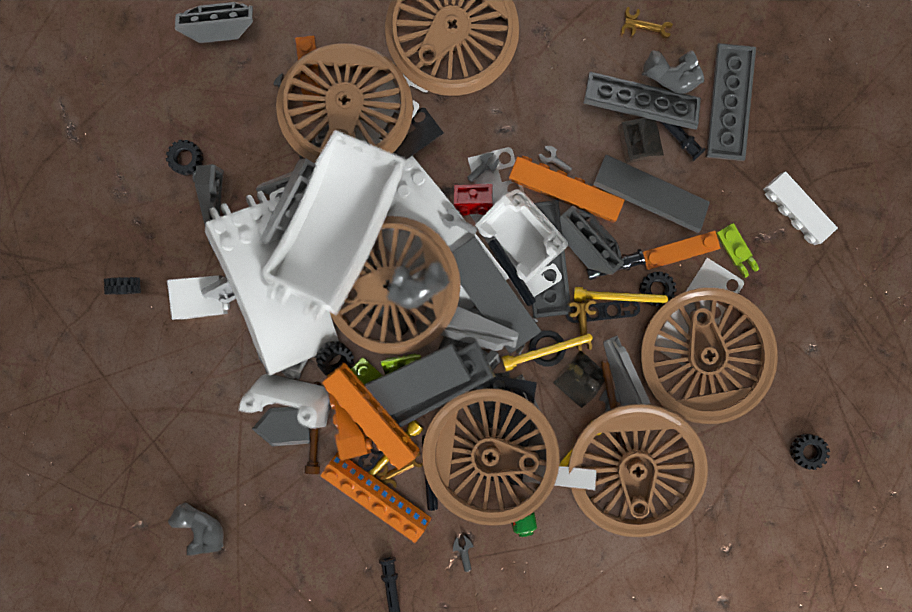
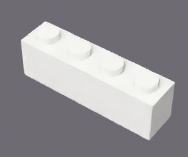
M786 171L779 174L763 189L766 192V197L779 206L778 210L792 220L791 224L797 230H801L804 233V238L810 244H821L838 229Z

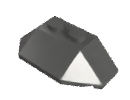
M239 2L196 6L186 10L184 13L176 14L175 30L199 43L239 39L253 22V6H247Z
M572 206L560 216L562 235L567 240L568 246L589 269L612 275L624 264L617 241L593 214Z

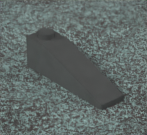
M216 165L196 166V171L193 172V182H195L205 226L206 222L213 220L210 214L211 208H215L220 217L224 170Z

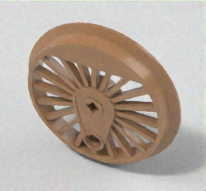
M391 0L385 22V36L389 53L402 74L424 90L446 96H460L479 91L499 78L514 56L519 38V20L513 0H481L483 3L468 13L467 11L476 0H470L464 8H462L464 0H460L458 6H455L456 0H452L450 6L448 0H443L445 7L441 5L439 0H433L439 11L425 0H416L434 15L405 5V0ZM487 6L490 7L493 11H495L480 16L472 17L473 15L480 12ZM402 9L433 22L398 20ZM501 16L506 20L507 26L472 23ZM449 25H450V26L456 25V29H455V28L449 29ZM397 26L430 27L427 30L398 37ZM473 30L507 32L506 41L504 43ZM426 36L423 42L404 53L400 45L401 42ZM470 36L503 48L500 55L496 58ZM467 41L493 62L487 69H483L466 43ZM461 46L464 47L480 72L479 74L472 77L468 76ZM455 50H457L464 79L452 80V61ZM419 51V63L415 66L408 57ZM426 53H431L433 58L426 60L423 56ZM449 56L447 80L436 78L435 76L441 61ZM422 66L425 68L434 67L431 75L421 71Z
M332 44L307 53L288 70L278 91L276 110L279 126L286 141L301 157L307 158L316 164L335 130L356 139L355 133L358 128L369 145L392 154L401 145L409 131L413 115V101L407 80L399 68L386 56L361 45ZM317 64L331 87L313 73L309 67ZM324 65L334 66L337 84ZM338 67H346L344 82L341 80ZM350 68H357L351 83H349ZM370 69L367 75L356 85L362 70ZM379 70L385 71L388 74L361 89ZM304 72L325 90L300 81L298 78ZM391 80L396 86L394 89L367 94ZM295 85L320 96L291 94ZM398 94L400 98V104L368 101ZM289 100L320 103L289 110ZM367 107L400 110V114L397 120ZM322 110L296 125L292 123L290 116ZM365 114L394 125L392 131L388 134ZM327 115L306 138L298 132ZM360 120H363L384 139L375 145ZM329 124V130L321 147L318 148L310 142Z
M386 216L377 236L383 267L372 248L369 254L377 270L366 260L364 265L371 273L361 269L359 274L363 276L356 279L352 286L356 290V296L351 298L348 294L344 300L353 304L343 309L340 307L337 314L330 311L329 313L342 333L357 345L376 353L404 354L431 343L449 325L459 302L460 273L451 249L438 233L425 224L410 218ZM382 229H394L389 266ZM399 229L409 231L411 234L395 266ZM417 235L421 238L422 247L405 267L409 269L423 253L425 264L410 271V276L425 268L428 269L432 262H440L442 268L449 276L450 283L444 290L432 297L433 304L428 301L423 303V305L434 310L436 320L433 323L417 308L411 309L429 326L421 334L416 330L406 309L398 306L414 335L413 338L403 341L396 304L387 300L390 289L387 288V284L389 282L392 283L398 266L401 267ZM424 277L416 278L415 280H422ZM360 304H369L352 323L349 322L344 314ZM374 305H378L363 334L355 326ZM383 305H385L380 340L369 337ZM390 305L397 342L386 341Z
M720 288L689 290L669 300L656 312L648 324L641 347L643 374L655 398L667 410L679 417L701 424L728 422L752 410L764 398L771 387L778 362L775 335L764 314L745 297ZM711 300L710 311L701 308L700 301ZM717 301L727 304L718 326L714 320ZM694 302L695 309L688 316L683 306ZM732 308H735L742 315L721 335L722 328ZM678 309L688 326V334L670 317ZM700 312L704 314V321L702 323H699L697 320V315ZM747 318L753 328L724 342ZM666 320L687 339V343L660 330ZM756 332L759 344L727 349L728 346ZM657 335L687 348V351L655 346ZM760 348V361L729 357V353ZM654 350L686 354L687 357L654 362ZM707 352L711 353V356H709L708 359L704 358V355H706ZM728 360L760 365L757 376H753L728 364ZM688 361V363L660 378L656 374L655 367ZM691 367L668 392L664 389L661 382ZM727 367L753 380V384L750 387L744 388L724 368ZM695 372L683 398L678 400L672 398L671 396ZM719 372H721L737 389L728 390ZM701 374L698 396L690 397ZM713 375L718 381L722 392L716 393ZM706 376H708L711 394L704 395Z
M492 388L466 392L442 407L427 429L422 454L427 481L439 501L455 515L481 525L513 523L527 517L538 509L554 487L560 460L557 438L545 415L524 397L510 391ZM484 401L496 402L492 435H490ZM479 402L485 436L468 405ZM500 404L511 405L512 408L499 436H496ZM517 408L525 413L526 416L504 439L502 437ZM460 409H464L479 438L458 419V411ZM529 419L537 426V429L512 442L509 441ZM458 426L475 443L457 435L456 427ZM538 433H541L544 444L526 447L518 445ZM455 440L473 449L455 447ZM546 449L547 460H541L538 453L534 450ZM453 452L471 454V456L453 459ZM489 452H493V456H495L493 459H490ZM525 458H532L535 464L532 466L527 465ZM467 461L472 462L464 466L463 468L451 473L452 464ZM539 465L546 466L544 477L534 473ZM474 467L475 470L452 491L449 487L450 479ZM479 472L480 476L466 502L457 494ZM516 474H525L541 482V484L533 491ZM485 475L487 479L483 508L471 503ZM506 475L514 479L530 496L520 502ZM491 476L494 477L500 509H488ZM498 476H501L516 505L508 508L504 507Z
M646 404L617 407L594 419L578 437L569 462V474L573 468L596 470V473L614 472L596 479L595 486L613 479L616 480L592 498L589 497L586 489L571 487L577 504L591 521L609 532L628 537L657 535L680 524L693 512L700 502L708 477L706 453L702 442L693 428L673 412ZM667 429L678 431L651 452ZM650 430H659L645 450ZM625 431H633V448L630 447ZM638 431H644L640 448H638ZM610 432H621L627 447L626 451ZM598 433H605L622 454L620 455L594 437ZM681 437L688 444V446L656 457ZM591 442L618 460L586 452V449ZM691 452L692 462L659 463ZM585 457L617 466L582 467V462ZM692 468L691 478L659 471L658 469ZM657 476L687 483L688 486L685 492L682 493L657 478ZM621 484L604 510L596 504L597 501ZM655 484H659L680 499L671 506L655 487ZM624 491V502L620 515L617 517L609 512ZM653 492L667 507L666 511L658 515L652 503ZM638 503L643 504L641 508H634ZM628 506H629V509H630L631 514H632L636 519H626V518H625V515H626V511H627ZM649 510H651L653 517L644 518L648 515Z

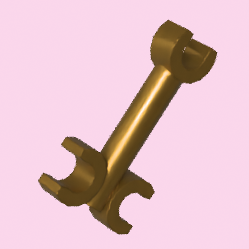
M630 7L626 8L624 13L626 19L620 31L621 35L624 34L625 29H630V37H633L636 32L635 27L660 32L663 38L670 37L671 33L665 32L664 28H671L673 26L671 22H665L663 25L637 20L640 9L636 10L635 15H630Z
M590 299L585 301V303L578 304L573 301L567 303L568 306H575V311L569 312L568 315L571 317L579 315L580 336L587 334L586 313L590 315L596 314L595 310H589L590 304H596L594 300ZM591 341L587 342V348L589 350H592ZM582 344L577 345L579 351H582Z
M415 458L400 470L394 468L388 471V465L385 464L383 466L384 471L378 472L376 475L380 477L383 484L392 483L394 488H396L397 483L391 478L413 467H423V462L417 463Z

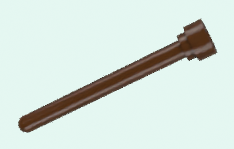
M603 360L601 366L610 410L618 406L609 362ZM615 432V439L624 450H627L621 432ZM614 445L615 451L620 452Z
M318 381L314 383L316 385L321 386L320 382ZM311 428L309 461L305 465V474H320V466H318L317 462L318 428Z

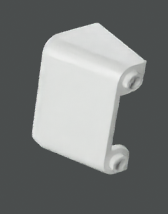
M519 189L504 195L475 225L482 236L489 238L494 236L517 261L519 265L516 267V273L526 283L568 247V242L530 198Z
M269 374L262 375L243 396L239 410L248 413L261 412L265 405L274 404V402L299 408V422L311 428L326 427L331 407L329 392L324 386L273 374L270 376Z

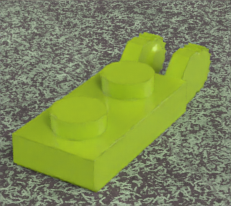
M734 223L716 233L732 263L738 268L744 278L748 277L749 274L746 267L742 264L743 261L747 260L754 272L759 270L758 264L752 257V253Z

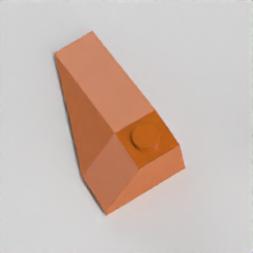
M329 393L331 407L336 412L333 417V424L336 425L339 432L335 435L340 461L371 453L373 448L371 438L364 434L359 424L351 419L350 414L345 408H342L338 404L337 399Z

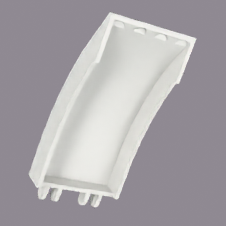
M336 130L334 131L316 161L315 170L291 224L262 272L267 282L272 284L267 293L268 298L273 299L281 288L282 291L278 297V303L284 304L292 293L306 300L301 310L304 315L309 314L314 304L317 305L312 315V319L316 321L320 319L325 309L334 314L338 313L382 227L399 182L405 159Z
M414 157L408 158L405 161L386 216L406 217L425 224L439 234L452 252L475 237L504 279H509L506 272L476 234L473 235L458 226H452L449 229L443 224L442 218L449 222L454 220V216L446 212V210H456V208ZM459 213L458 215H459L460 219H462L463 221H465L464 218H463V217L460 215V213ZM382 229L384 244L391 252L394 229ZM399 229L396 251L397 261L411 234L409 231ZM415 236L402 264L403 266L421 249L422 243L419 236ZM424 253L409 268L410 271L425 264ZM425 268L411 277L413 279L424 277L427 269ZM460 284L458 307L469 311L475 304Z
M259 191L257 192L259 204H256L253 197L248 195L246 196V201L249 207L231 213L226 203L222 204L223 217H219L217 210L211 208L210 214L213 220L206 222L205 234L229 281L255 348L270 376L316 356L317 353H321L319 350L321 347L323 349L326 348L324 344L328 343L331 345V341L336 343L339 340L328 310L325 309L320 319L316 321L312 319V315L317 307L315 304L309 314L304 315L301 310L306 300L292 293L284 304L278 303V297L282 291L281 288L273 299L267 297L272 284L267 282L262 272L282 239L269 243L260 242L275 208L271 200L267 201L264 193ZM279 197L275 198L276 203H278Z

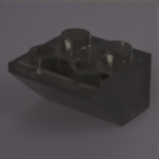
M640 118L622 122L618 126L626 164L664 156L656 120Z
M579 351L559 373L553 383L577 405L583 408L597 395L605 381L602 368L585 353Z

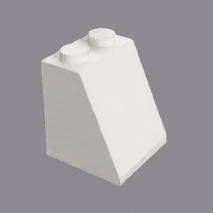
M223 276L167 280L172 320L228 314L227 310L230 309L229 303H223L209 297L204 298L201 292L204 288L222 279Z

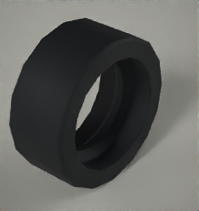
M544 330L531 339L529 352L535 351L538 341L544 337L553 338L557 343L564 342V339L554 331ZM566 349L558 351L557 355L550 360H545L541 357L533 360L544 367L554 366L564 358Z

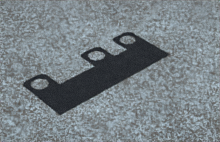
M424 107L417 110L416 114L420 112L425 113V119L421 122H415L414 117L412 118L411 123L416 129L407 134L401 145L392 153L405 159V161L444 134Z
M496 375L491 379L490 388L494 389V382L502 380L505 383L506 391L518 394L524 398L525 393L528 401L534 404L537 382ZM506 404V410L500 409L501 421L498 423L497 429H502L512 408L511 405ZM488 408L486 410L489 428H493V424L489 421V415L495 412V408ZM516 408L502 438L505 439L524 419L525 413ZM531 419L509 441L512 442L529 433ZM529 438L522 441L518 445H521L523 447L528 446ZM516 474L521 480H523V474ZM506 475L510 484L520 486L509 475ZM498 476L499 482L504 483L501 476Z

